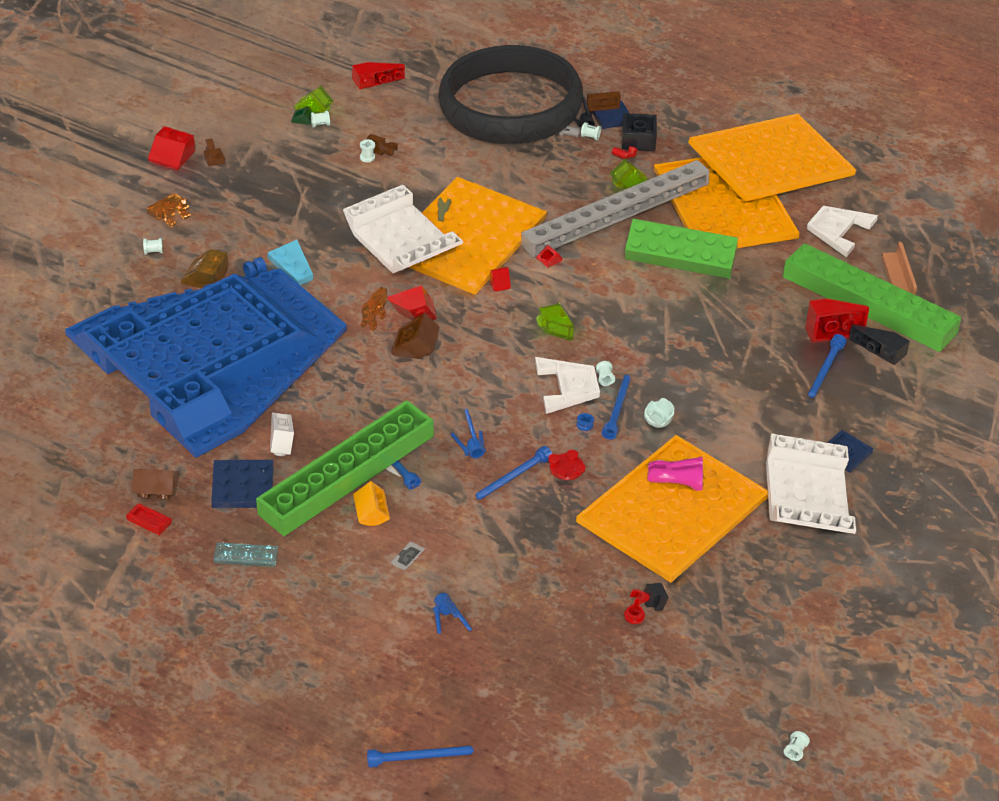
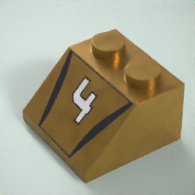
M209 249L195 258L181 279V284L203 289L204 285L222 280L228 271L227 252Z

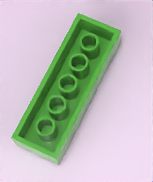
M633 219L625 248V259L731 279L738 248V238Z

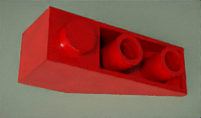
M365 62L352 65V80L359 89L405 79L404 64Z

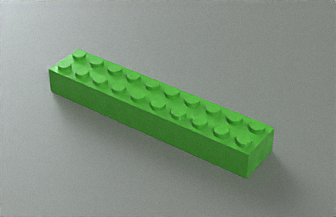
M804 243L785 261L784 278L827 299L868 306L869 319L938 352H941L958 334L961 316Z
M408 400L404 401L256 498L258 515L281 535L286 536L434 437L433 419Z

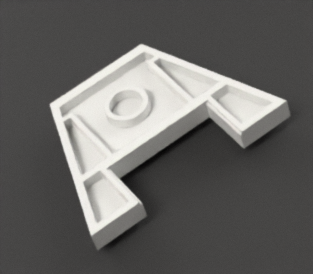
M823 206L810 220L807 229L847 257L854 249L855 243L843 239L844 234L853 224L870 230L877 221L878 215Z
M535 357L537 375L556 374L561 395L543 396L546 414L600 397L594 366Z

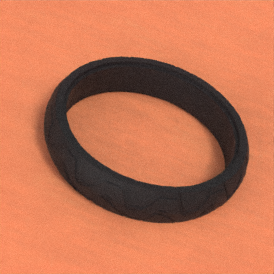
M524 45L493 46L464 55L447 69L439 87L441 110L454 128L474 139L497 144L535 142L561 132L575 119L580 111L583 100L581 79L575 68L566 59L548 50ZM503 72H522L543 76L561 85L568 93L557 105L538 113L522 116H497L481 113L464 106L454 96L457 90L469 81L482 76Z

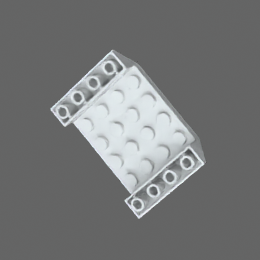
M404 185L343 209L353 235L392 273L463 244V240L453 231L444 235L413 205V193Z
M771 434L766 461L770 520L855 534V517L849 516L844 474L849 461L847 446Z

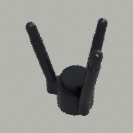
M583 95L582 102L585 113L580 115L579 120L575 117L574 121L578 127L583 126L584 122L595 126L592 112H589L585 96Z

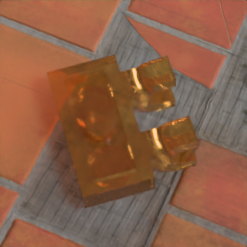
M176 193L147 207L148 214L157 220L163 218L170 227L176 225V221L172 219L175 216V211H178L180 217L184 220L190 217V214L186 212L189 209V205L186 204L185 199Z
M380 287L372 294L370 300L364 303L361 310L363 314L361 327H365L368 323L370 330L374 331L377 328L376 315L379 314L380 320L386 317L384 306L387 303V288Z

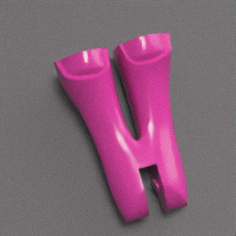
M703 456L672 462L663 460L652 461L648 464V481L653 483H678L690 486L696 491L703 490Z

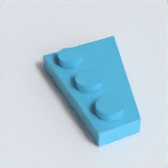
M297 240L267 253V258L299 285L313 280V273Z

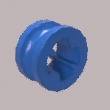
M588 413L579 414L576 423L577 428L582 431L591 430L594 425V417Z

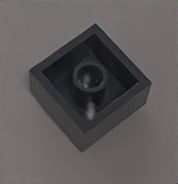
M623 113L622 149L629 150V147L633 146L638 150L655 151L657 115Z

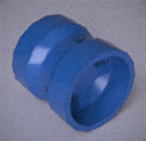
M258 257L252 262H244L243 271L248 278H252L261 272H266L267 266L264 259Z

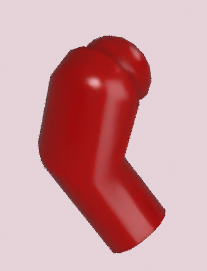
M630 146L628 151H624L614 147L611 154L621 159H630L637 156L638 149Z

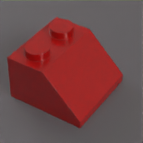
M164 126L155 135L148 161L179 170L195 152L194 135Z
M422 285L387 297L399 314L411 320H414L423 313L427 314L432 320L437 319L433 299Z

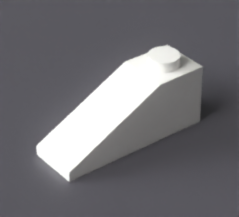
M272 412L271 452L277 456L290 455L294 435L292 416Z

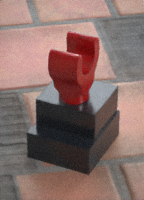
M662 583L646 584L644 591L633 589L630 597H635L634 605L645 603L646 607H654L655 611H663L669 598Z

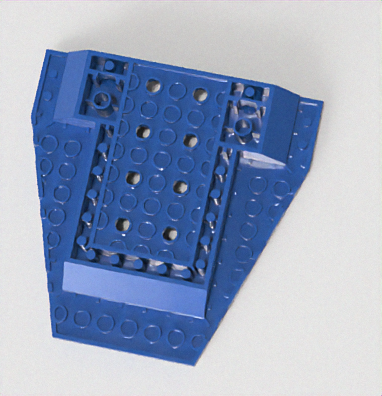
M279 268L261 272L259 276L248 278V276L242 277L234 273L216 283L204 285L203 289L193 291L191 288L186 289L185 293L181 294L173 292L147 298V301L136 304L134 301L129 302L128 306L120 307V305L112 306L66 328L65 334L105 373L109 374L117 369L120 370L149 398L151 416L197 458L244 433L347 331V324Z

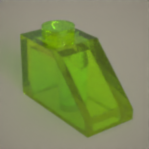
M319 86L302 97L293 107L298 110L309 106L315 114L324 113L330 110V105L334 100L322 86Z
M625 159L610 172L613 177L612 182L618 188L621 186L623 189H628L649 180L646 174Z
M560 303L539 308L537 324L539 327H542L546 334L569 341L573 340L574 325Z

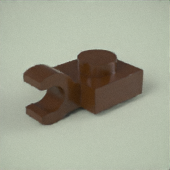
M373 134L367 137V140L375 142V148L373 149L375 154L381 156L384 153L393 155L394 150H398V144L395 142L385 143V138Z
M206 139L207 146H205L204 158L208 167L225 164V157L221 148L215 149L213 139Z

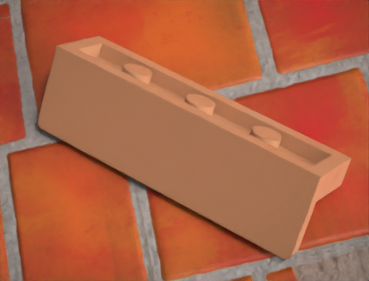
M898 242L896 252L882 253L881 259L890 284L916 295L917 285L903 243Z

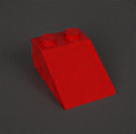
M833 299L810 300L805 325L806 332L812 343L830 341L836 334L849 338L853 324L866 327L869 307Z

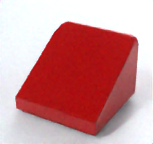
M549 245L536 256V259L547 268L563 260L560 254Z
M508 267L491 270L490 285L494 292L511 289Z

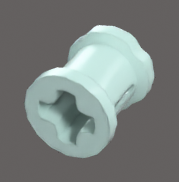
M329 112L311 113L312 127L324 124L330 126Z
M584 122L581 137L587 136L598 141L601 134V126L595 127Z
M369 139L361 141V161H374L375 154L373 149L375 148V142Z
M162 238L158 240L143 239L144 255L152 252L163 254Z
M602 361L596 365V372L599 374L598 381L602 386H609L615 382V375L612 373L613 367L608 361Z
M794 731L790 736V743L784 748V754L791 760L799 761L803 757V750L808 746L810 739L805 733Z

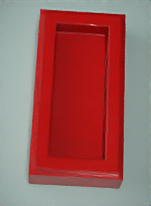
M140 503L126 515L128 521L159 536L172 524L171 518Z

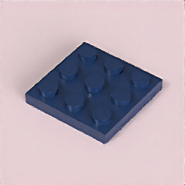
M273 459L214 460L212 508H257L256 498L273 488Z

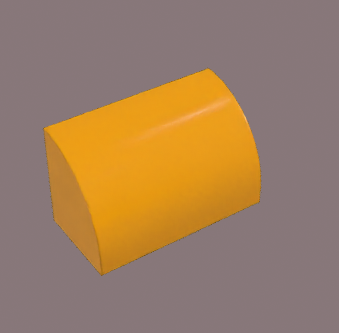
M370 481L353 494L360 524L375 526L390 519L384 490Z

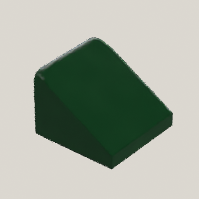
M306 106L296 110L291 122L311 125V113L313 112L310 107Z

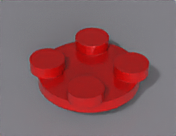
M569 450L567 453L558 455L551 454L548 457L550 472L559 479L573 480L580 477L586 470V466L581 458L578 457L576 450Z

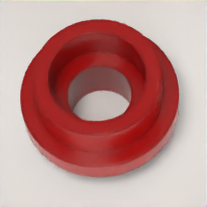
M630 605L624 612V618L631 624H640L645 619V612L639 605Z

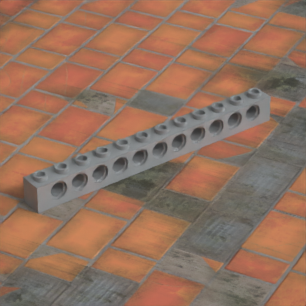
M698 160L521 232L522 247L532 257H536L547 245L555 249L708 185L709 170Z

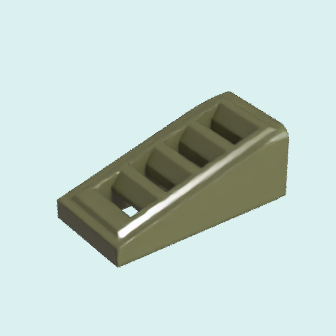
M441 197L438 199V221L444 222V215L449 210L452 202L451 199H447L445 203Z

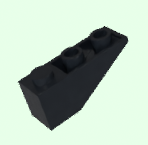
M855 324L851 326L849 340L893 365L898 363L908 353L910 341L895 332Z

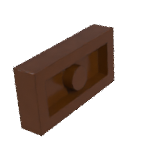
M619 91L587 94L586 102L589 112L620 109L621 94Z

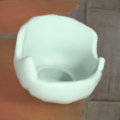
M661 398L656 402L651 401L644 410V418L648 424L657 428L666 427L674 417V406L671 401L665 398Z

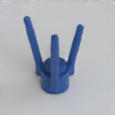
M465 409L472 438L467 442V447L454 433L450 435L463 449L466 456L470 455L472 458H479L486 452L483 433L479 431L478 440L469 411Z
M441 593L435 597L434 602L436 606L433 608V611L435 613L438 634H441L440 613L443 615L452 613L455 618L458 617L468 631L472 630L466 619L457 609L455 603L452 602L448 593Z

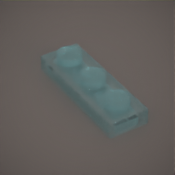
M217 542L214 563L276 567L278 546Z

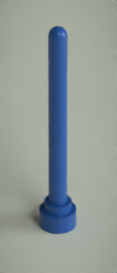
M836 334L832 337L830 341L831 350L808 393L810 398L816 396L837 352L844 349L847 342L844 336Z
M629 375L623 377L610 420L603 426L601 433L606 439L612 440L617 436L618 427L616 423L631 380Z
M542 446L536 451L534 457L477 492L476 498L481 500L537 463L548 462V457L552 454L551 450L547 446Z
M399 460L392 464L403 476L404 484L409 490L420 486L421 478L416 473L409 472Z
M472 746L389 753H382L377 751V749L367 750L368 767L372 768L378 767L382 762L471 755L474 749Z

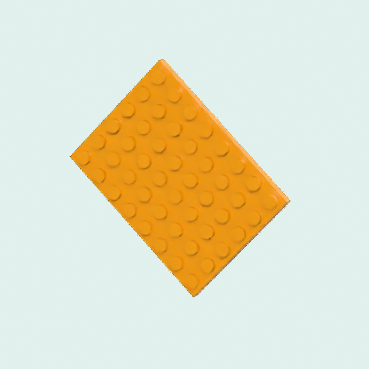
M799 114L690 137L688 142L745 202L854 176L856 173V169Z
M702 157L654 164V172L657 176L696 160L709 170L708 185L670 200L685 228L737 237L738 248L799 238V231L777 194L745 202Z
M456 177L422 214L444 235L453 231L463 240V244L408 268L476 295L490 280L491 270L501 268L522 245L521 232L540 225L546 219L547 211L463 178ZM440 197L444 203L447 202V199L452 201L448 212L444 215V222L438 221V199Z
M675 435L577 515L576 522L671 583L768 498V490ZM703 456V490L696 491L690 486L678 483H653L648 481V464L652 461L663 460L672 462Z

